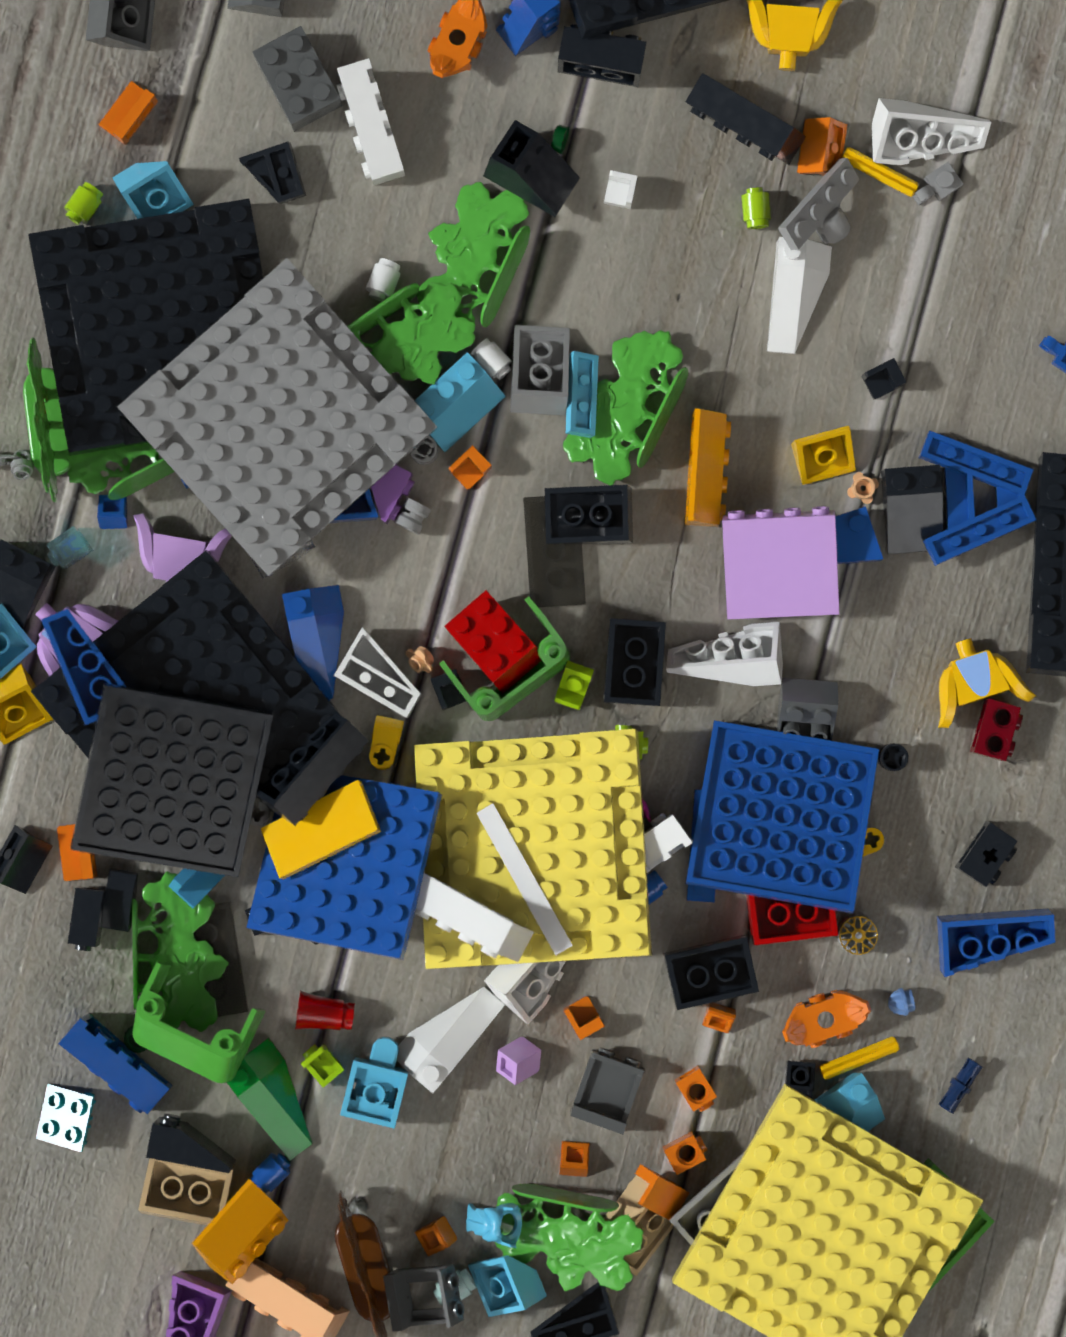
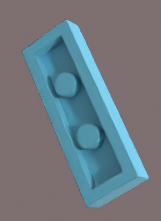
M578 351L569 353L565 434L587 438L595 436L598 355Z

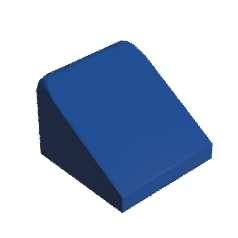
M99 495L97 519L101 529L127 528V497L110 500L108 495Z

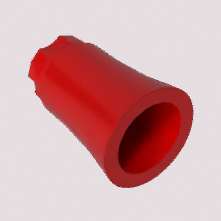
M300 991L295 1029H331L340 1031L342 1028L352 1030L355 1003H344V1000Z

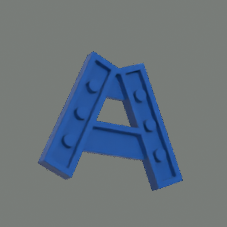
M933 431L927 433L919 458L936 465H941L945 469L948 523L947 530L923 541L934 566L1036 521L1035 515L1025 497V492L1034 469ZM973 479L994 486L997 491V507L976 517Z

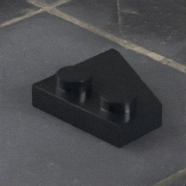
M287 141L239 158L240 163L251 172L255 179L266 188L279 204L306 196L290 142Z

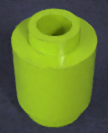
M84 182L82 186H78L64 206V209L67 211L65 216L78 225L81 222L87 224L102 203L100 199L103 193L90 183Z
M762 187L746 189L747 194L741 195L743 220L744 223H747V229L769 227V220H771L769 192H763Z

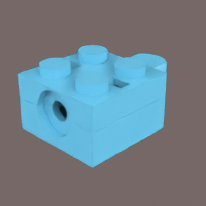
M390 1037L378 1038L372 1046L369 1060L359 1057L354 1058L340 1113L341 1116L395 1129L409 1072L406 1069L395 1067L399 1047L394 1039Z

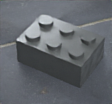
M302 26L252 51L260 70L294 132L342 107L341 99Z

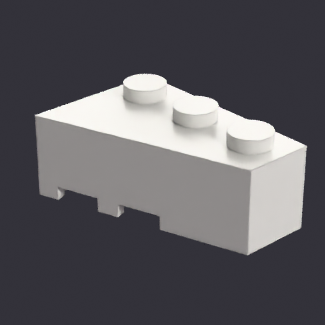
M362 627L334 676L408 718L422 694Z

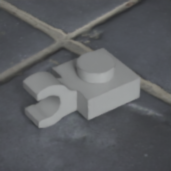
M947 162L924 178L927 185L915 192V195L912 197L918 205L934 195L938 201H941L964 184L950 163Z

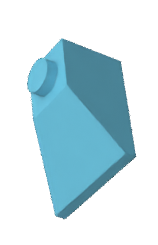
M167 161L135 163L112 177L137 219L183 212L194 205Z
M0 604L1 679L37 647L2 604Z
M851 1073L814 1100L866 1131L871 1130L885 1120L878 1097L862 1073Z
M508 1255L468 1265L488 1317L526 1310L547 1297L537 1270Z

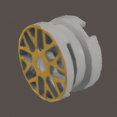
M853 915L841 921L838 927L837 938L843 949L852 954L862 955L875 947L878 940V932L871 920L861 915Z

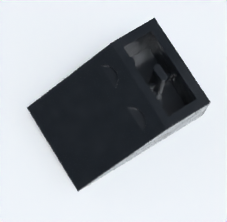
M514 120L491 155L483 177L554 217L557 216L580 179L576 172L538 132L517 120Z

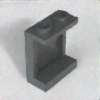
M601 1047L599 1051L592 1049L570 1111V1116L623 1135L642 1076L645 1074V1068L640 1067L642 1062L636 1059L626 1057L625 1061L615 1058V1052Z

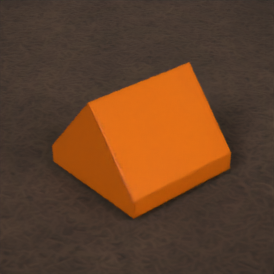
M714 1002L709 1003L702 1025L729 1033L736 1018V1009Z

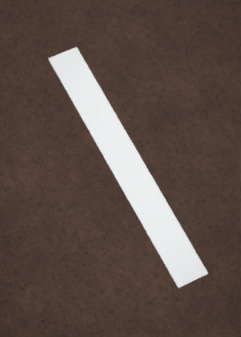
M491 804L477 812L480 821L554 954L558 955L573 946L495 805Z

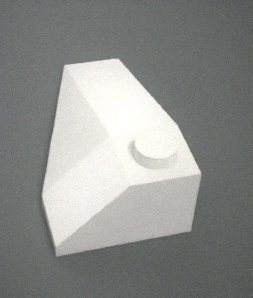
M879 98L872 121L874 163L905 165L909 164L911 160L921 158L928 160L933 159L935 155L944 153L957 154L984 148L991 121L913 102Z
M783 237L778 238L775 253L767 352L795 354L830 274L832 246L807 240L799 250H790Z
M780 623L750 624L743 626L744 631L728 635L727 632L718 634L719 638L708 642L697 640L668 649L666 671L667 673L749 686L782 684L783 659Z
M566 961L498 965L484 982L496 997L529 1025L549 1001L551 995L548 992L554 981H560L564 973L561 972V969Z
M482 987L446 1011L409 1032L398 1045L397 1061L411 1076L430 1092L434 1093L505 1004L486 987Z

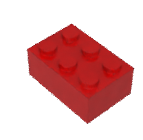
M487 590L444 626L502 694L542 661L538 655L536 645Z
M746 895L753 945L838 936L835 910Z

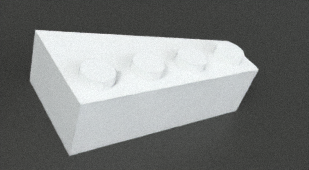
M369 58L337 68L341 84L336 85L341 101L347 100L349 110L345 111L349 127L355 126L358 136L353 137L357 152H363L366 162L361 163L365 178H371L373 185H378L405 176Z
M424 873L415 914L426 920L430 916L438 920L435 924L436 926L449 933L452 929L460 933L459 939L472 946L475 942L483 946L481 951L495 959L499 954L519 962L534 934L533 931L513 923V920L489 910L484 904L466 897L462 892Z

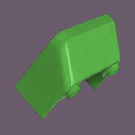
M529 596L524 600L550 635L544 638L538 646V655L542 661L504 694L493 684L491 687H480L469 695L443 660L439 663L473 710L484 721H493L499 718L566 667L567 661H570V652L564 641Z
M156 962L137 1002L133 1026L135 1042L216 1083L230 1082L236 1076L266 1010L252 1008L241 1033L231 1029H223L215 1034L210 1045L161 1022L166 1010V1003L158 993L172 965Z

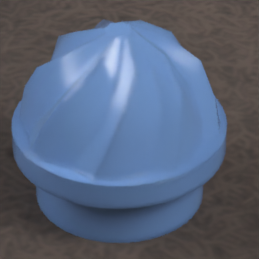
M899 988L890 995L888 1007L894 1014L907 1016L909 1012L915 1011V1002L911 989L903 990V988Z

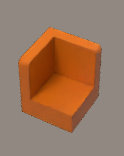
M472 445L448 469L469 490L492 469V465Z
M588 996L563 1009L580 1040L605 1027Z

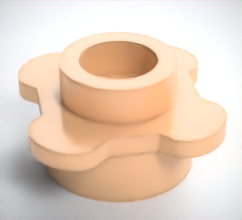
M861 472L855 473L853 475V484L848 488L847 495L850 498L862 500L864 504H869L873 501L872 495L875 489L879 487V482L875 478L871 479L864 476ZM861 486H865L864 491L860 489Z
M420 646L414 651L412 649L406 651L409 665L417 673L421 671L431 673L433 671L432 664L434 663V658L428 649Z

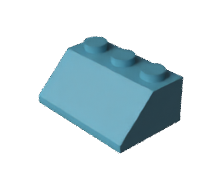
M467 352L436 380L435 385L432 384L415 402L437 426V429L429 436L446 452L506 396L487 372Z

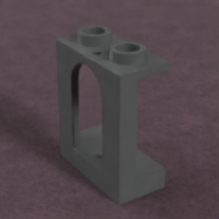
M454 1264L396 1269L383 1276L392 1331H403L410 1326L446 1324L447 1328L464 1320V1306L460 1300L459 1278ZM439 1281L443 1307L414 1310L409 1283Z

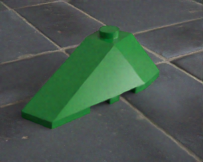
M267 1038L245 1055L236 1076L227 1084L285 1156L292 1160L313 1143L291 1081L286 1060L270 1038Z

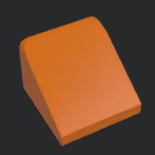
M562 1141L560 1175L587 1176L590 1143Z
M445 1216L434 1220L415 1232L428 1257L450 1247L457 1241V1236Z

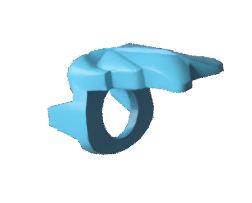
M505 1203L496 1208H476L473 1204H468L467 1232L474 1231L475 1235L482 1236L487 1242H496L500 1245L516 1248V1242L519 1239L522 1228V1214L517 1204ZM509 1213L514 1218V1228L509 1234L503 1235L500 1230L502 1218L505 1214Z

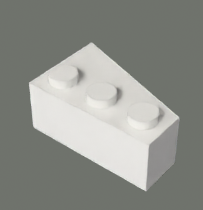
M661 813L651 820L652 827L644 832L647 873L662 861L672 857L675 852L692 843L672 814L665 816L664 813Z

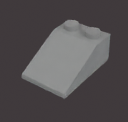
M515 325L510 412L566 415L570 328Z

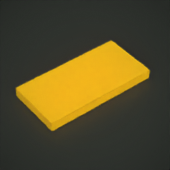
M360 780L317 800L308 810L307 816L295 826L287 820L280 818L261 828L277 874L282 880L381 832Z

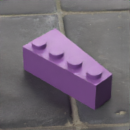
M183 1271L172 1275L171 1285L173 1287L169 1302L170 1314L166 1337H215L232 1291Z

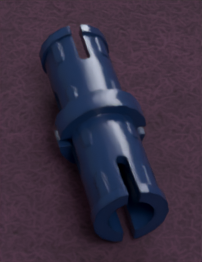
M968 1057L957 1076L951 1079V1085L938 1105L954 1114L965 1094H969L972 1090L970 1087L983 1066Z

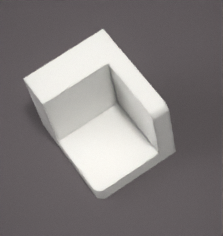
M610 170L604 204L631 209L637 176Z

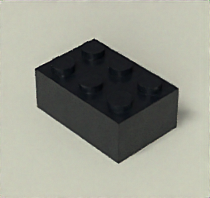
M571 24L570 27L564 26L557 72L639 87L647 42L641 41L642 38L636 35L614 36L612 31L582 39L577 24Z
M610 618L603 703L660 706L666 622Z
M745 935L663 953L677 1010L759 992L749 944Z

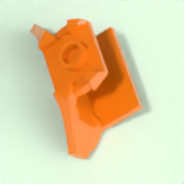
M458 0L455 5H452L449 13L445 12L439 24V27L442 29L437 38L433 37L428 48L433 74L441 78L466 70L470 71L472 67L471 59L472 57L477 59L483 45L480 39H485L487 34V20L481 0ZM454 30L463 31L466 36L464 43L461 45L452 44L449 39L451 32Z
M842 990L830 991L831 995L826 997L824 993L808 998L809 1003L798 1002L792 1010L782 1031L786 1042H791L794 1045H810L811 1048L826 1044V1039L834 1036H837V1039L847 1037L853 1034L852 1030L858 1028V1025L866 1021L868 1014L872 1011L869 1002ZM825 1011L830 1012L834 1017L833 1024L828 1028H823L818 1024V1016Z

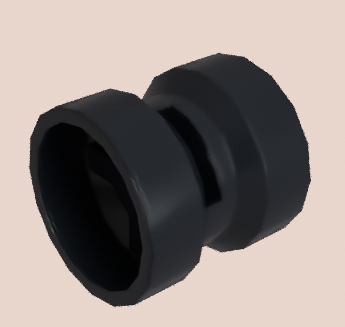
M887 744L879 750L878 762L887 771L902 770L908 763V752L900 744Z

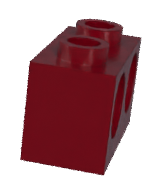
M989 698L984 699L970 752L999 761H1006L1007 757H1012L1016 744L1015 741H1012L1015 730L1019 731L1023 720V715L1020 714L1021 707ZM1000 709L1008 714V721L1004 725H999L995 720V715ZM993 736H996L1001 743L999 750L996 752H992L988 748V740Z

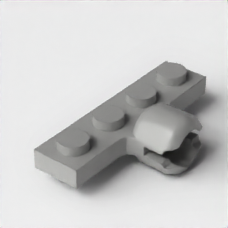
M839 158L778 227L790 250H799L815 231L824 244H835L850 233L851 224L841 210L840 203L860 179L848 158Z

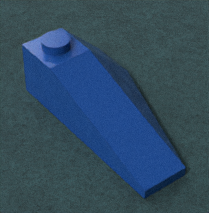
M339 585L282 594L295 658L328 699H333L336 682L334 674L337 671L344 619V608Z

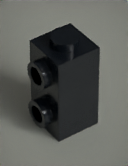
M81 886L75 888L68 944H75L74 949L91 951L92 947L100 945L106 890Z

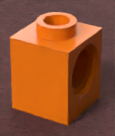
M698 1065L675 1079V1083L693 1112L697 1109L702 1112L714 1104L713 1099L717 1098ZM694 1084H701L705 1088L704 1094L699 1098H694L689 1094V1090Z
M692 1131L663 1146V1150L676 1175L705 1161L704 1152L708 1151L701 1136L695 1138ZM685 1145H690L694 1148L693 1156L688 1159H684L679 1155L681 1147Z

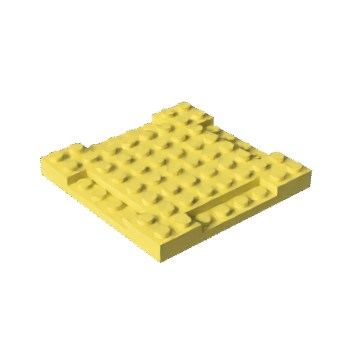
M636 729L492 741H461L414 745L416 788L442 794L424 873L462 892L466 897L484 904L489 910L513 920V923L534 932L519 962H516L499 954L495 959L482 952L483 946L475 942L472 946L459 939L460 933L452 929L449 933L435 925L438 921L431 916L428 920L423 918L426 969L652 956L639 740ZM491 804L495 805L573 945L558 955L554 954L477 815V812Z
M784 1084L672 1277V1282L721 1312H727L768 1337H902L952 1249L955 1250L983 1200L949 1178L789 1085Z

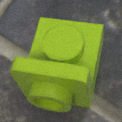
M567 661L554 701L580 710L594 669Z

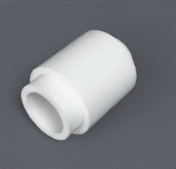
M380 258L379 262L374 265L366 286V290L370 292L369 297L383 302L393 295L401 275L399 264Z
M486 338L471 352L476 362L487 372L491 379L497 377L500 380L511 370L508 365L512 361L494 341L490 342Z

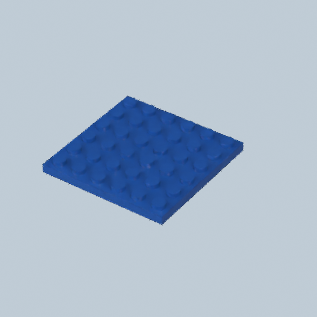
M714 720L686 884L853 913L879 749L790 733L783 734L784 732Z
M341 775L327 788L324 796L360 780L381 832L284 880L279 878L266 844L246 928L404 960L442 794L429 790ZM274 813L272 822L282 817Z

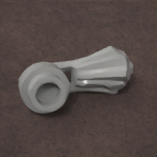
M18 450L14 455L0 454V466L11 465L10 471L14 478L26 480L33 473L30 452ZM20 454H24V455H25V459H23V457H21V456H19V455H20ZM7 458H13V461H7Z

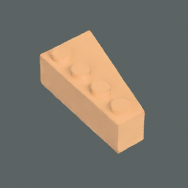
M257 1258L248 1266L246 1273L237 1279L233 1285L228 1281L225 1285L232 1290L231 1294L241 1301H246L247 1299L255 1304L254 1309L265 1316L272 1315L278 1319L277 1324L288 1331L293 1329L300 1333L301 1337H336L350 1312L342 1306L339 1310L329 1306V1299L321 1294L306 1293L305 1285L291 1278L281 1279L282 1272Z

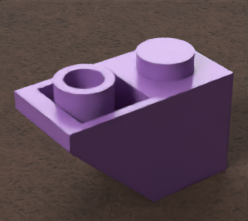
M398 465L394 466L371 487L380 518L385 524H388L390 519L396 520L402 508L398 503L403 495H409L415 483L411 480L413 474Z

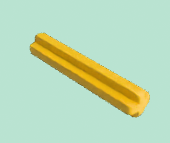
M848 147L842 158H848L852 167L909 197L915 194L919 186L918 182L884 164L874 163L872 158L851 147Z
M889 1037L820 1065V1072L823 1078L828 1080L899 1051V1044L895 1037Z

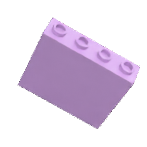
M827 506L813 507L812 511L801 512V508H786L784 513H773L772 509L756 510V514H745V511L735 510L729 511L728 515H723L727 619L839 614L835 510H829Z

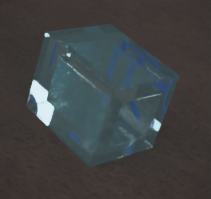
M75 526L46 544L50 550L47 555L56 567L60 565L64 569H68L94 551L81 531Z

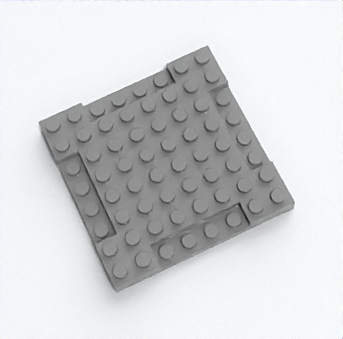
M288 258L248 291L240 302L166 367L157 371L118 406L119 410L269 577L437 429L433 421L401 385H398L325 303V300Z

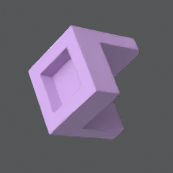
M519 1037L498 1049L496 1071L511 1083L517 1085L539 1071L541 1049L526 1038Z

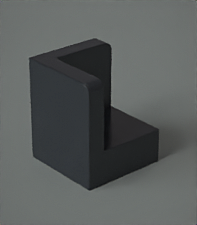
M895 358L872 368L861 376L874 400L907 383Z
M457 669L452 670L454 675L462 684ZM446 673L430 679L443 711L467 701Z

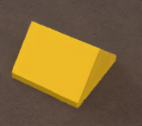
M849 425L796 439L791 444L802 485L856 471Z

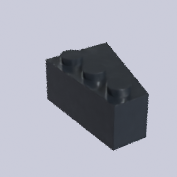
M597 1282L530 1331L532 1337H611L620 1334L607 1288Z

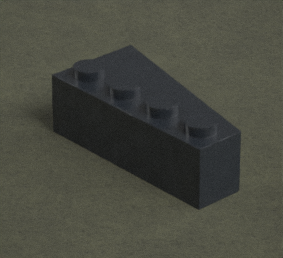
M704 73L701 74L685 101L692 106L691 113L703 120L706 116L715 120L713 123L714 127L726 134L730 129L738 134L735 138L747 147H750L753 143L760 148L758 153L771 161L776 157L789 165L806 138L805 135L791 125Z

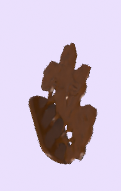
M340 1190L338 1208L341 1221L335 1230V1243L353 1303L358 1314L365 1320L372 1322L374 1334L377 1337H387L383 1321L390 1318L383 1276L391 1271L379 1231L374 1221L362 1214H351L347 1200Z

